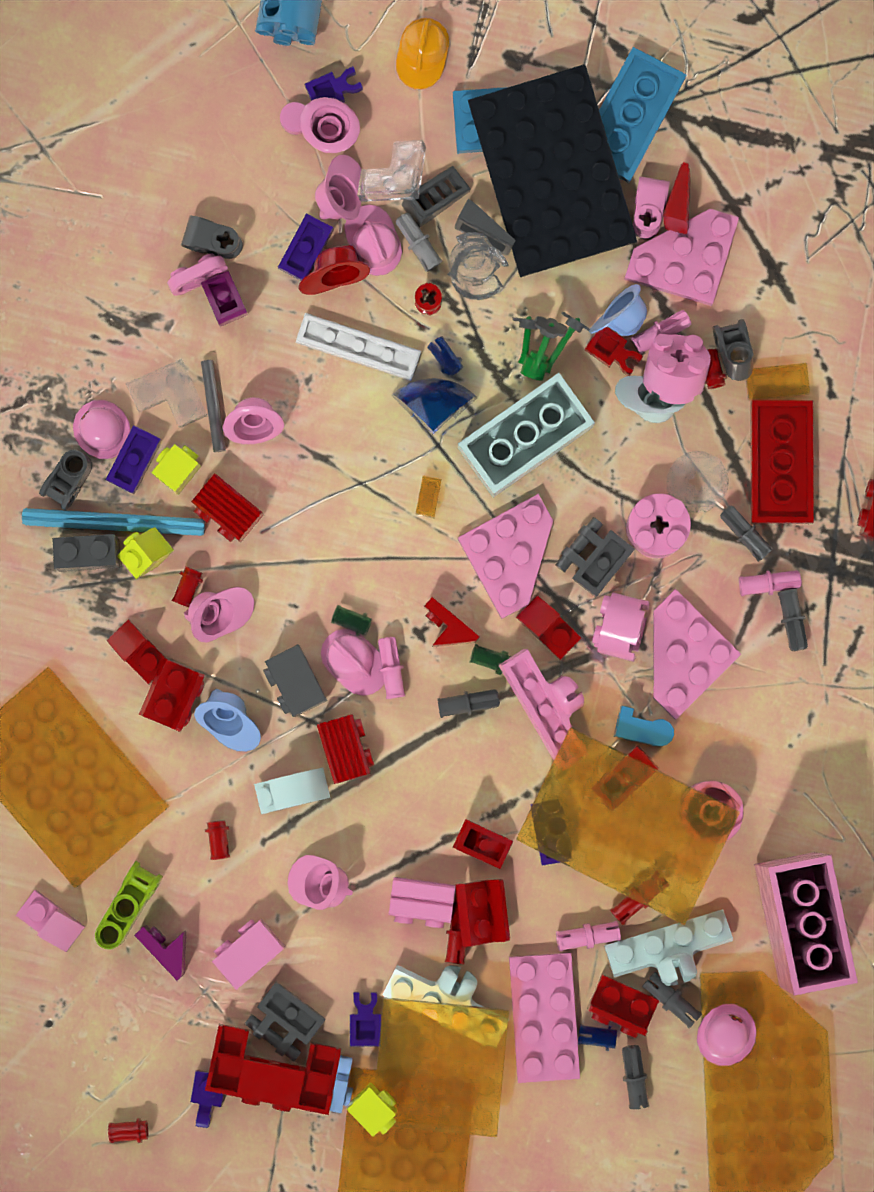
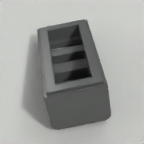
M451 166L407 194L403 199L402 207L407 213L411 214L420 228L469 193L471 189L454 166ZM448 179L457 191L453 193L444 181ZM437 186L445 195V199H443L435 189ZM427 193L435 203L434 206H432L428 199L425 197Z
M470 199L467 200L458 216L455 229L504 255H509L515 239Z

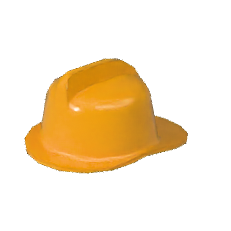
M420 18L412 21L405 27L398 49L396 70L400 80L406 86L413 89H426L433 86L440 79L449 48V35L446 28L440 22L431 18Z

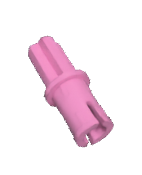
M681 310L659 323L655 321L654 326L631 337V340L638 353L643 354V352L650 349L657 335L677 334L689 327L691 320L688 314Z
M797 570L779 573L766 571V574L739 577L741 596L767 592L769 595H773L775 591L799 589L802 584L800 572Z
M381 638L378 640L382 666L379 672H383L386 699L404 697L401 669L404 666H400L396 638Z

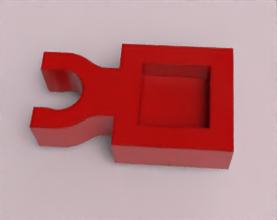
M608 327L596 332L585 348L586 352L609 368L613 362H616L620 370L627 376H630L633 370L626 366L625 361L633 358L639 363L643 358L636 351L626 350L624 347L628 341Z

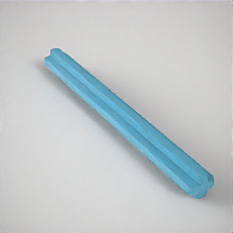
M25 508L22 511V524L29 526L146 532L156 527L162 534L202 536L205 532V521L198 518Z

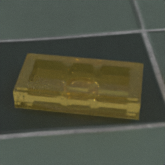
M807 363L753 368L751 376L746 379L748 401L809 395Z

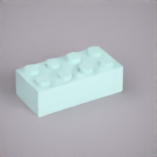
M557 373L459 442L458 450L494 498L592 429L595 422L560 373Z

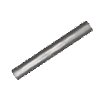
M213 360L201 361L213 452H223L226 449Z

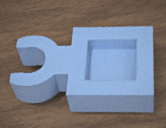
M340 1055L330 1111L342 1113L343 1105L348 1106L350 1103L353 1088L347 1087L353 1060L352 1057Z

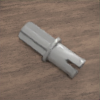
M405 213L397 218L396 224L410 244L408 249L414 252L426 272L443 262L428 240L429 235L424 236L411 214Z

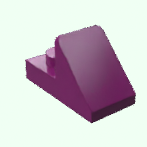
M229 270L201 282L220 327L248 315Z
M145 925L134 935L176 981L185 974L186 931L182 932L168 947L163 943L167 940L166 937L155 926L150 929Z

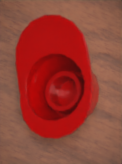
M351 245L329 248L318 255L314 264V272L303 278L299 283L298 289L302 294L316 295L340 286L354 284L365 279L370 273V268L367 264L359 261L355 248Z

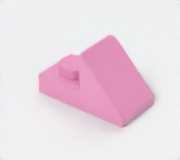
M37 890L33 891L16 914L18 918L38 932L37 936L65 952L69 950L85 928L84 925Z

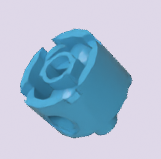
M261 0L255 32L264 36L274 37V43L283 46H290L292 41H297L304 45H314L322 0Z

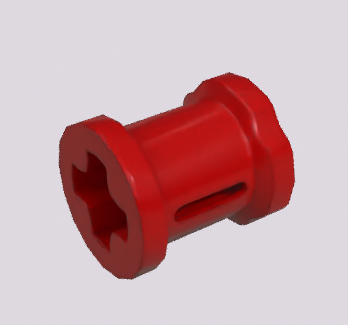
M432 283L420 285L415 292V306L421 314L427 315L436 314L440 310L442 302L441 290ZM424 294H427L429 297L435 296L433 305H430L428 302L422 303Z

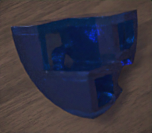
M427 378L411 382L392 394L393 398L412 417L415 415L432 434L437 432L451 417L456 419L478 398L466 387L450 380Z

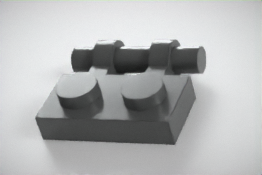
M593 517L587 526L583 525L578 531L580 535L570 547L566 546L560 553L562 557L555 566L564 573L571 564L578 567L579 570L572 579L596 598L635 549L612 530L609 531L604 539L598 536L596 533L603 524ZM590 542L597 548L585 561L579 554Z
M276 981L257 1006L258 1009L266 1014V1017L263 1021H260L251 1014L245 1025L254 1031L253 1035L259 1040L263 1038L274 1046L276 1053L280 1056L286 1055L294 1062L301 1051L294 1047L292 1043L298 1038L307 1045L326 1018ZM274 1021L289 1031L285 1038L269 1028Z

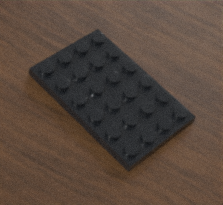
M586 64L468 100L506 232L515 239L512 252L520 278L637 243Z

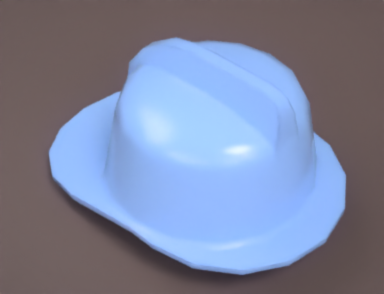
M634 284L623 290L590 328L589 333L593 334L605 327H609L621 336L636 334L647 315V306L639 295L641 291L640 285Z
M215 689L212 691L209 699L195 709L194 716L196 721L226 747L236 751L247 752L259 745L261 739L259 728L247 716L245 703L239 696Z

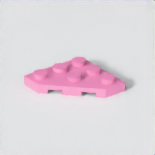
M708 209L689 219L687 234L668 230L633 249L624 280L712 306L739 217Z
M539 494L457 538L501 619L527 606L530 602L553 523V519Z
M675 589L653 611V698L676 720L741 653Z

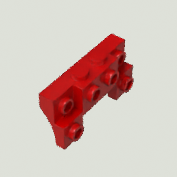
M219 1024L205 1091L242 1098L241 1102L254 1106H259L260 1102L273 1104V1109L290 1112L291 1108L329 1115L341 1048L311 1042L305 1067L245 1055L249 1030Z

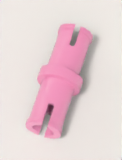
M617 921L590 926L587 923L583 924V928L556 931L557 944H559L558 949L563 951L583 946L590 949L594 948L595 944L621 941L620 928H617L619 924Z

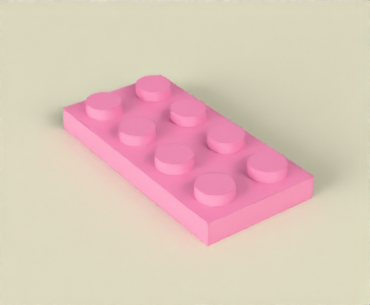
M571 953L509 957L518 1083L580 1079Z

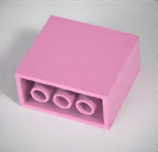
M812 852L754 864L779 987L795 996L858 983L832 856Z

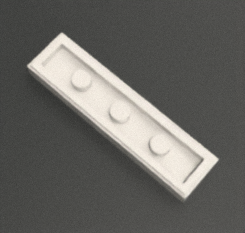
M308 313L304 315L296 338L297 344L409 381L413 379L421 355L420 350Z

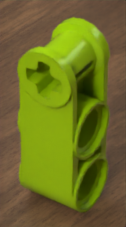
M134 862L124 878L120 890L95 931V940L101 948L114 949L125 941L146 903L158 888L163 878L162 875L158 874L155 876L140 867V862ZM123 899H128L134 904V912L131 916H125L119 910V904ZM107 926L114 927L118 932V939L115 943H109L103 937V931Z

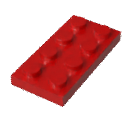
M751 400V524L814 523L813 400Z

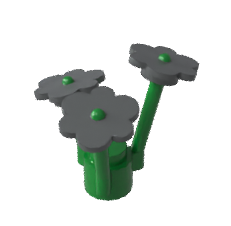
M565 312L561 314L568 318L565 324L570 326L569 328L564 324L558 323L553 318L546 319L537 316L534 320L530 316L527 318L512 317L513 321L520 322L519 328H525L522 353L518 361L520 364H523L520 373L529 378L543 381L545 373L550 374L553 364L574 331L576 330L580 333L583 328L587 331L590 328L580 323V318L574 319ZM538 328L544 337L539 350H531L529 355L531 329L537 330ZM563 337L548 359L549 356L544 353L550 338Z

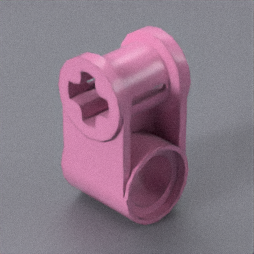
M639 177L633 220L634 232L638 237L650 239L658 233L663 209L666 206L670 181ZM645 217L651 218L649 227L643 226Z

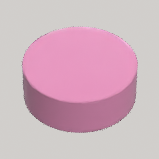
M289 103L281 110L280 122L283 129L289 134H302L300 116L305 105L301 103Z

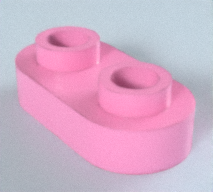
M208 254L200 258L198 264L190 268L181 267L173 271L167 284L173 295H182L202 286L201 282L226 272L228 267L222 256Z

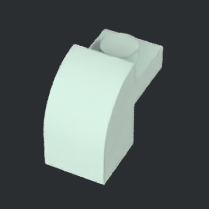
M323 767L254 784L261 814L330 798Z

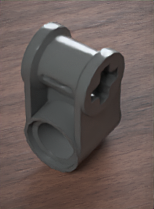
M191 215L188 219L181 246L195 252L233 259L241 253L243 243L233 228ZM230 237L234 243L233 245H227L225 249L221 242L227 241Z
M740 319L737 324L729 326H713L715 344L721 355L726 374L736 381L748 379L753 372V349L744 319ZM735 360H743L744 362L738 363Z
M77 450L65 452L53 472L43 483L39 494L43 497L47 495L60 503L61 508L66 511L75 501L80 488L91 473L92 462L90 458ZM75 457H81L83 460L82 469L77 473H72L69 468L70 461ZM55 487L63 491L65 494L63 495L62 493L55 490Z

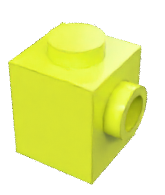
M174 444L171 449L166 447L156 459V462L159 464L151 473L179 495L201 468L200 464L196 461L199 456L186 445L181 449Z
M153 527L141 535L136 531L125 539L123 544L126 547L117 556L135 579H138L157 568L174 550L156 527Z
M370 1082L348 1104L347 1111L374 1137L379 1131L385 1134L396 1123L393 1117L397 1113V1109L394 1107L397 1102L385 1089L380 1092Z

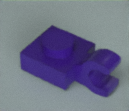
M198 1070L195 1071L190 1102L199 1104L195 1126L208 1128L212 1107H222L224 1094L205 1091L209 1072Z

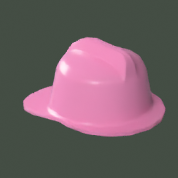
M338 155L333 158L325 179L318 185L315 199L320 208L319 217L321 219L343 218L345 220H354L358 217L365 192V178L359 164L353 158L347 155Z
M360 206L358 217L354 220H346L344 228L349 245L355 248L359 261L369 266V274L375 276L388 274L396 268L402 254L401 243L393 222L387 212L378 206Z
M241 587L228 588L218 593L203 592L193 599L189 609L184 612V616L191 624L193 636L198 641L207 643L244 626L253 613L254 599L248 590Z
M341 629L333 632L326 638L321 649L322 663L346 689L354 694L364 696L373 694L382 688L384 678L383 672H379V669H382L380 653L364 636L355 630Z
M305 855L292 865L289 872L288 889L293 900L316 910L336 907L343 902L346 896L353 894V891L348 888L347 874L332 861L313 855Z

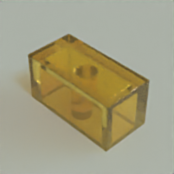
M422 477L416 516L435 519L442 479Z

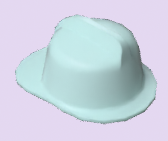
M626 376L620 379L615 386V394L618 400L626 408L634 411L645 421L651 423L665 422L673 416L674 412L679 411L685 406V404L666 403L659 400L660 395L654 391L649 393L644 386L643 376Z

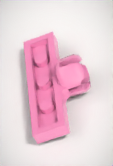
M528 649L521 650L499 665L501 671L558 769L564 771L587 756L588 753L570 724L569 719L572 713L584 705L582 692L579 694L574 692L579 688L578 685L570 677L561 676L552 683H548Z

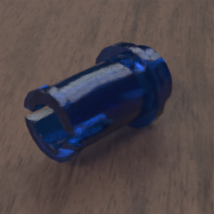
M443 336L435 339L440 349L433 342L428 345L427 349L431 351L441 365L442 374H447L448 377L457 374L464 367L461 363L462 358L454 354Z
M580 1024L579 1033L592 1035V1037L579 1036L578 1045L606 1047V1051H609V1048L615 1049L618 1030L612 1029V1026H608V1029Z

